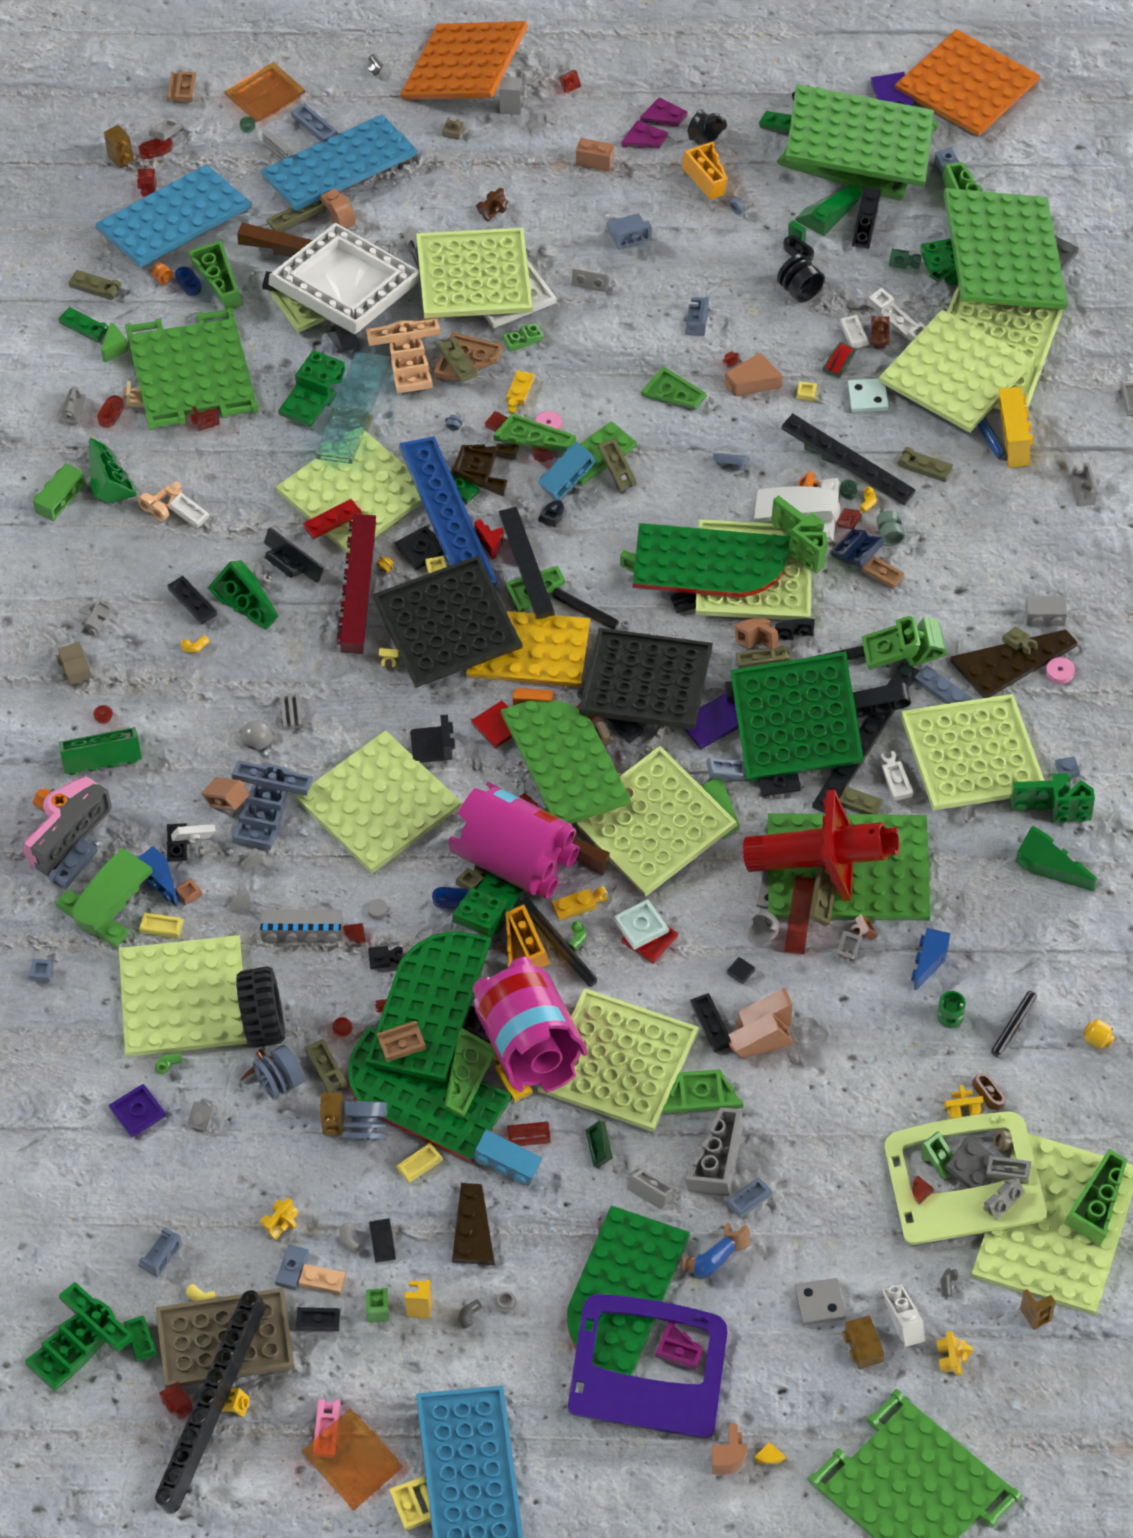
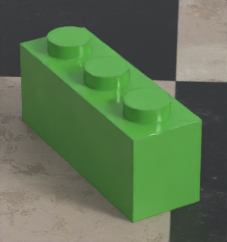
M65 463L61 469L56 471L55 476L45 484L44 489L34 497L35 513L54 522L86 484L84 472Z

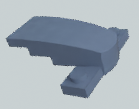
M238 760L232 772V779L250 783L253 786L249 791L250 795L246 798V804L239 816V824L234 832L233 842L271 850L282 821L288 792L307 796L313 783V776L290 772L278 765H258Z

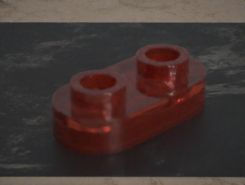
M156 138L140 144L139 154L143 159H152L167 154L173 149L172 139L167 138L163 141Z
M113 395L106 399L97 414L100 426L108 428L116 423L124 409V402L120 396Z

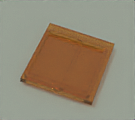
M272 62L224 93L255 122L266 120L300 99V95L305 93V89L277 64Z
M351 1408L301 1451L353 1511L403 1468L396 1456Z

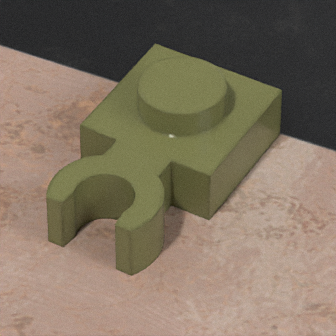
M1014 627L1002 636V642L1015 650L1022 648L1025 654H1031V648L1037 649V642L1030 639L1029 634L1017 627Z
M476 865L474 870L467 868L456 878L455 884L467 892L470 888L477 889L488 871L480 870V867Z

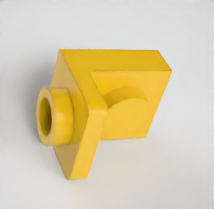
M231 1388L222 1412H235L239 1417H245L250 1397L240 1388Z

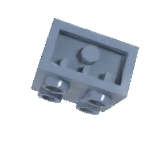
M639 213L606 222V226L618 250L651 241V224L649 221L643 222Z

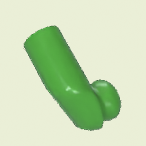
M574 921L571 924L574 938L568 945L574 951L579 948L587 937L585 927L580 921Z
M181 1053L161 1056L155 1065V1071L159 1074H164L172 1064L182 1063Z

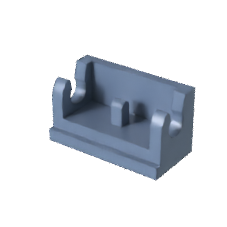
M692 297L691 302H698L699 304H689L685 335L705 336L709 297Z
M167 1228L161 1230L162 1233L147 1255L144 1258H140L138 1264L140 1268L156 1277L160 1276L182 1246L180 1235Z

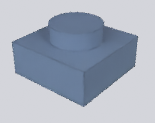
M1075 756L1055 760L1058 773H1067L1071 778L1079 777L1080 771Z
M32 959L29 979L50 982L54 965L53 961Z

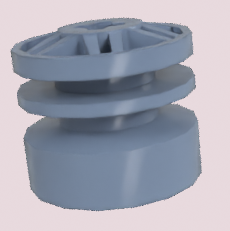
M284 1044L271 1052L273 1061L264 1055L261 1058L262 1062L257 1059L252 1063L258 1082L273 1100L279 1097V1092L282 1095L286 1093L285 1083L291 1089H294L305 1082L303 1071L297 1059Z
M343 1101V1115L352 1117V1121L343 1123V1127H352V1131H343L342 1137H347L354 1141H375L386 1138V1133L377 1132V1128H386L387 1124L377 1122V1118L387 1116V1102Z

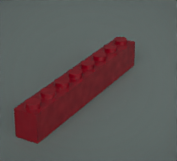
M354 514L353 521H349V532H352V535L347 539V548H350V553L346 552L345 564H348V569L344 568V580H347L346 585L343 584L342 596H345V601H341L340 612H343V617H339V628H342V632L337 635V645H340V652L363 654L376 532V515Z

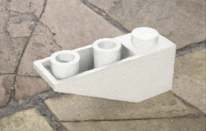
M903 1285L883 1289L882 1294L896 1331L904 1346L907 1347L925 1342L923 1320Z

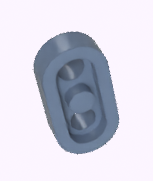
M714 452L712 461H716V465L727 466V463L734 464L735 468L744 469L745 465H749L750 457Z

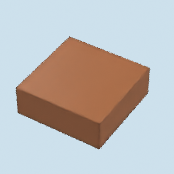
M191 878L175 888L176 894L185 905L203 895Z

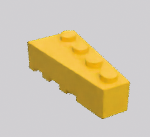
M1021 387L999 389V407L1003 425V436L1005 438L1006 454H1008V468L1030 466V445H1034L1033 434H1029L1031 432V421H1027L1029 410L1028 407L1024 406L1027 404L1026 394H1022Z

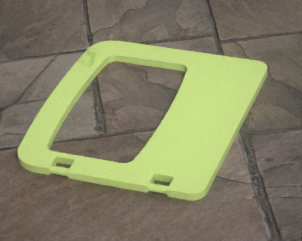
M988 1113L932 1122L894 1132L885 1141V1154L904 1240L907 1244L917 1245L1043 1222L1047 1218V1209L1024 1119L1017 1113ZM1007 1130L1012 1137L1016 1159L1031 1161L1029 1182H1020L1025 1193L996 1221L992 1212H985L983 1206L984 1202L993 1194L999 1195L997 1190L1005 1181L964 1190L915 1195L911 1191L903 1150L906 1147L925 1142L936 1132H940L942 1137L946 1138L975 1132ZM899 1158L901 1166L894 1167L892 1159ZM912 1214L913 1223L906 1224L905 1215Z

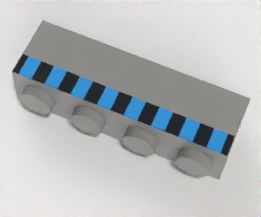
M261 910V939L267 942L327 941L333 943L342 941V910Z

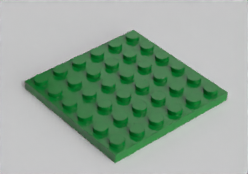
M846 651L730 670L747 781L758 780V778L789 775L864 763Z

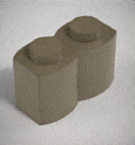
M80 642L58 648L59 654L55 656L58 665H63L64 669H61L64 681L68 680L69 684L72 685L92 678Z

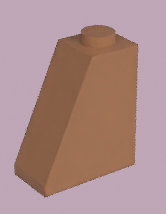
M759 353L726 372L724 384L727 390L739 396L780 389L782 387L783 375Z
M786 988L738 1011V1020L735 1021L737 1030L771 1012L787 1027L791 1026L792 1003Z
M772 1012L729 1034L731 1050L742 1058L794 1044L787 1026Z

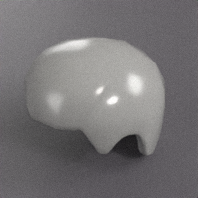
M261 720L248 722L241 732V738L247 747L252 746L256 750L264 749L272 742L273 735L271 730Z
M760 911L751 918L752 924L749 927V932L756 942L765 944L777 936L779 923L772 913Z

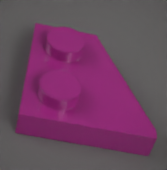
M658 97L640 116V121L643 123L646 120L656 121L657 125L678 127L688 116V111Z
M637 120L622 140L621 147L627 148V145H638V148H660L668 138V132Z
M668 1321L655 1352V1357L696 1371L703 1355V1348L696 1342H693L687 1333H682L676 1328L674 1322Z

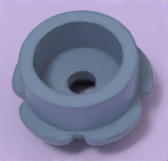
M450 415V417L445 418V426L450 430H459L463 424L457 415Z

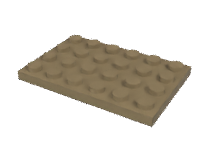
M284 1288L257 1292L264 1301L266 1309L236 1378L295 1369ZM243 1294L156 1307L165 1389L204 1383Z

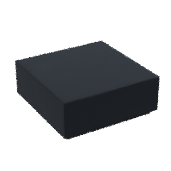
M738 957L728 968L727 975L744 984L754 973L755 967L741 957Z

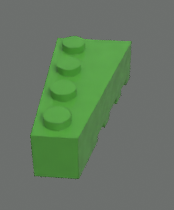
M962 162L945 164L942 175L945 188L983 191L980 184L975 183L973 175Z
M222 240L187 251L193 267L225 310L229 307L236 308L243 305Z
M1108 1149L1064 1221L1065 1225L1100 1246L1107 1234L1126 1167V1158Z

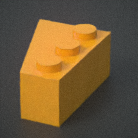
M714 141L684 151L681 165L683 170L709 200L725 194L728 180L723 165L719 162V155L715 151Z
M525 905L506 912L508 968L515 959L520 957H528L534 966L540 968L549 965V959Z

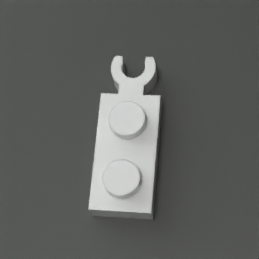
M891 751V758L889 759L882 753V772L893 800L897 801L913 797V791L901 761L895 762V752Z

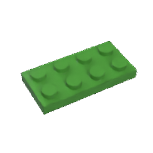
M611 421L580 443L582 447L593 455L596 463L577 483L583 486L607 468L597 448L599 444L615 438L623 455H626L637 447V442L614 422Z

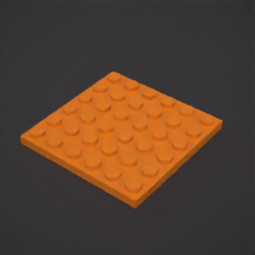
M500 21L437 24L400 93L402 100L492 98L528 28L527 22Z
M955 29L895 84V89L980 137L1040 80V75Z

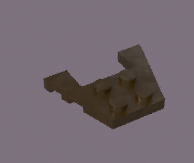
M503 443L492 447H485V444L461 445L453 468V475L504 497L508 480L490 477L497 456L516 460L519 445L503 446Z

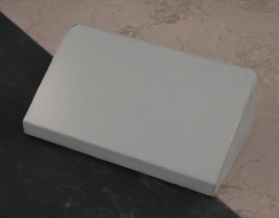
M640 1169L631 1176L627 1186L629 1191L659 1209H662L676 1191L675 1188L643 1169Z

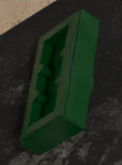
M599 1120L585 1130L593 1166L597 1168L613 1159L605 1122Z

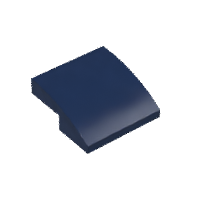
M852 529L830 554L847 564L863 567L885 542L882 537L868 536L866 530Z

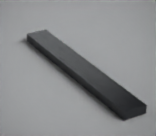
M517 507L500 510L499 517L536 620L554 616V608Z

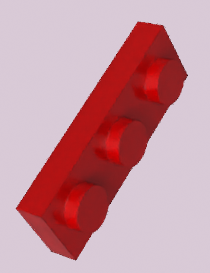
M349 499L304 522L303 528L314 540L353 520V515L361 514V510L352 499Z

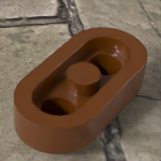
M978 1073L974 1077L972 1086L979 1096H983L986 1106L994 1110L1001 1109L1006 1102V1098L993 1079L985 1073Z

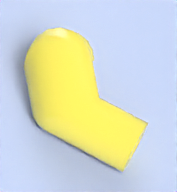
M190 1284L186 1288V1295L193 1302L216 1298L215 1291L204 1293L194 1284Z

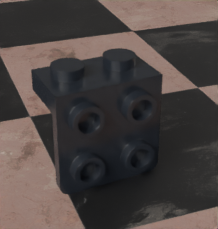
M448 714L440 715L441 726L416 728L410 731L412 756L415 761L423 763L452 760L455 740L450 738V734L454 733L453 722H449Z

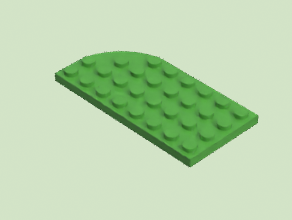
M552 700V702L526 701L501 710V715L549 813L572 824L631 804V799L593 723L587 715H580L578 708L565 702Z

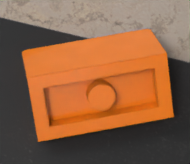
M516 688L515 692H513V706L526 701L552 702L554 691Z

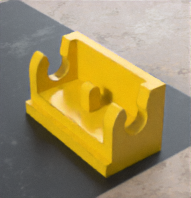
M428 1279L426 1281H410L408 1285L410 1287H417L418 1291L405 1292L404 1299L407 1317L430 1318L432 1307L431 1281Z

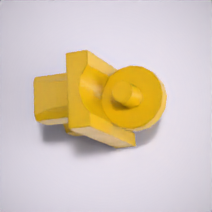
M958 1085V1091L951 1092V1097H959V1099L946 1100L943 1103L944 1110H947L949 1119L962 1117L960 1108L968 1107L969 1116L980 1115L981 1105L984 1102L983 1096L966 1098V1096H973L972 1090H965L963 1085Z
M288 1197L285 1201L277 1200L272 1208L274 1214L272 1216L264 1215L260 1220L262 1227L274 1240L287 1228L294 1230L297 1227L294 1219L299 1211L293 1205L292 1199Z
M947 1331L946 1337L936 1340L937 1349L940 1354L949 1352V1357L939 1359L940 1369L943 1373L954 1372L956 1376L963 1375L961 1359L962 1362H968V1356L973 1354V1347L966 1345L965 1340L958 1342V1338L954 1337L953 1331Z

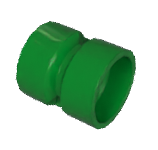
M947 991L940 996L937 1018L944 1027L956 1028L963 1022L966 1001L962 994L956 991Z

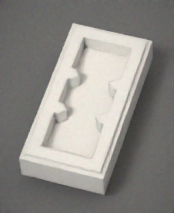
M857 315L840 319L839 323L851 348L856 349L869 345V340Z
M182 493L172 500L168 507L196 529L210 515Z
M215 825L178 827L171 834L172 841L189 840V842H197L201 839H208L216 832Z

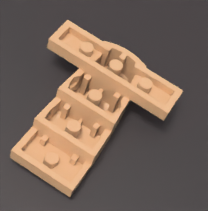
M437 318L421 321H399L389 326L366 329L369 346L390 343L392 370L397 394L433 388L421 338L441 335Z

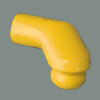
M866 487L863 490L865 502L859 506V510L862 513H866L877 503L876 492L873 491L872 487Z

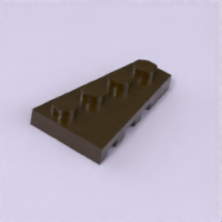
M461 1183L452 1262L495 1265L482 1184Z

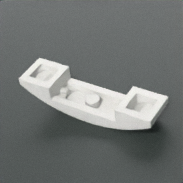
M880 288L869 297V301L878 314L882 317L890 316V326L906 339L913 341L926 327L921 322L918 324L898 308L894 304V298L883 288Z

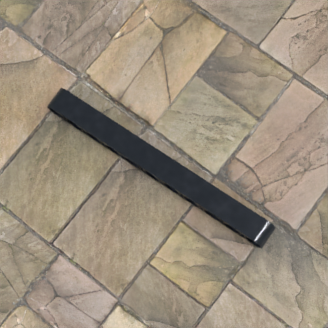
M254 1290L246 1291L239 1300L156 1491L155 1500L166 1513H175L182 1505L265 1312L266 1305Z

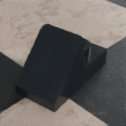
M390 1218L369 1221L375 1263L396 1260Z

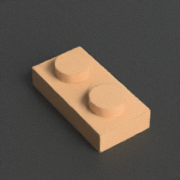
M304 1264L299 1279V1287L341 1295L346 1273Z

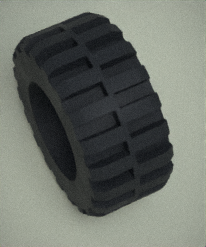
M265 966L240 971L236 975V988L241 1021L248 1045L258 1048L282 1043L285 1040V1024L279 988L273 969Z

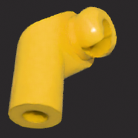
M203 635L196 642L184 639L181 641L180 646L184 652L193 653L199 652L210 641Z

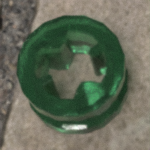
M243 117L240 120L242 132L251 133L255 130V120L252 117Z
M844 480L840 485V494L844 498H853L857 493V484L853 480Z

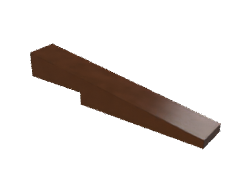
M243 222L237 232L238 245L273 249V255L292 257L313 241Z
M576 831L572 842L580 847L576 860L603 875L610 864V852L579 840L578 832Z

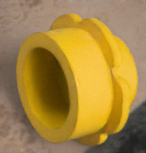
M379 557L380 560L377 562V565L383 571L388 573L394 569L392 566L394 562L389 557Z

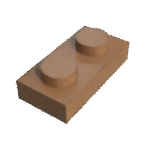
M872 556L862 567L864 574L893 590L904 578V572L875 556Z

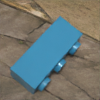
M575 442L567 448L565 454L560 459L554 462L549 471L540 477L538 483L542 490L556 501L560 500L596 461L589 451Z
M485 1130L473 1155V1158L480 1165H488L494 1168L497 1173L508 1175L515 1182L528 1186L542 1160V1157L488 1130Z

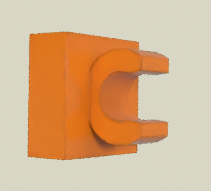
M808 471L799 479L798 486L817 487L819 482L814 480L815 474Z

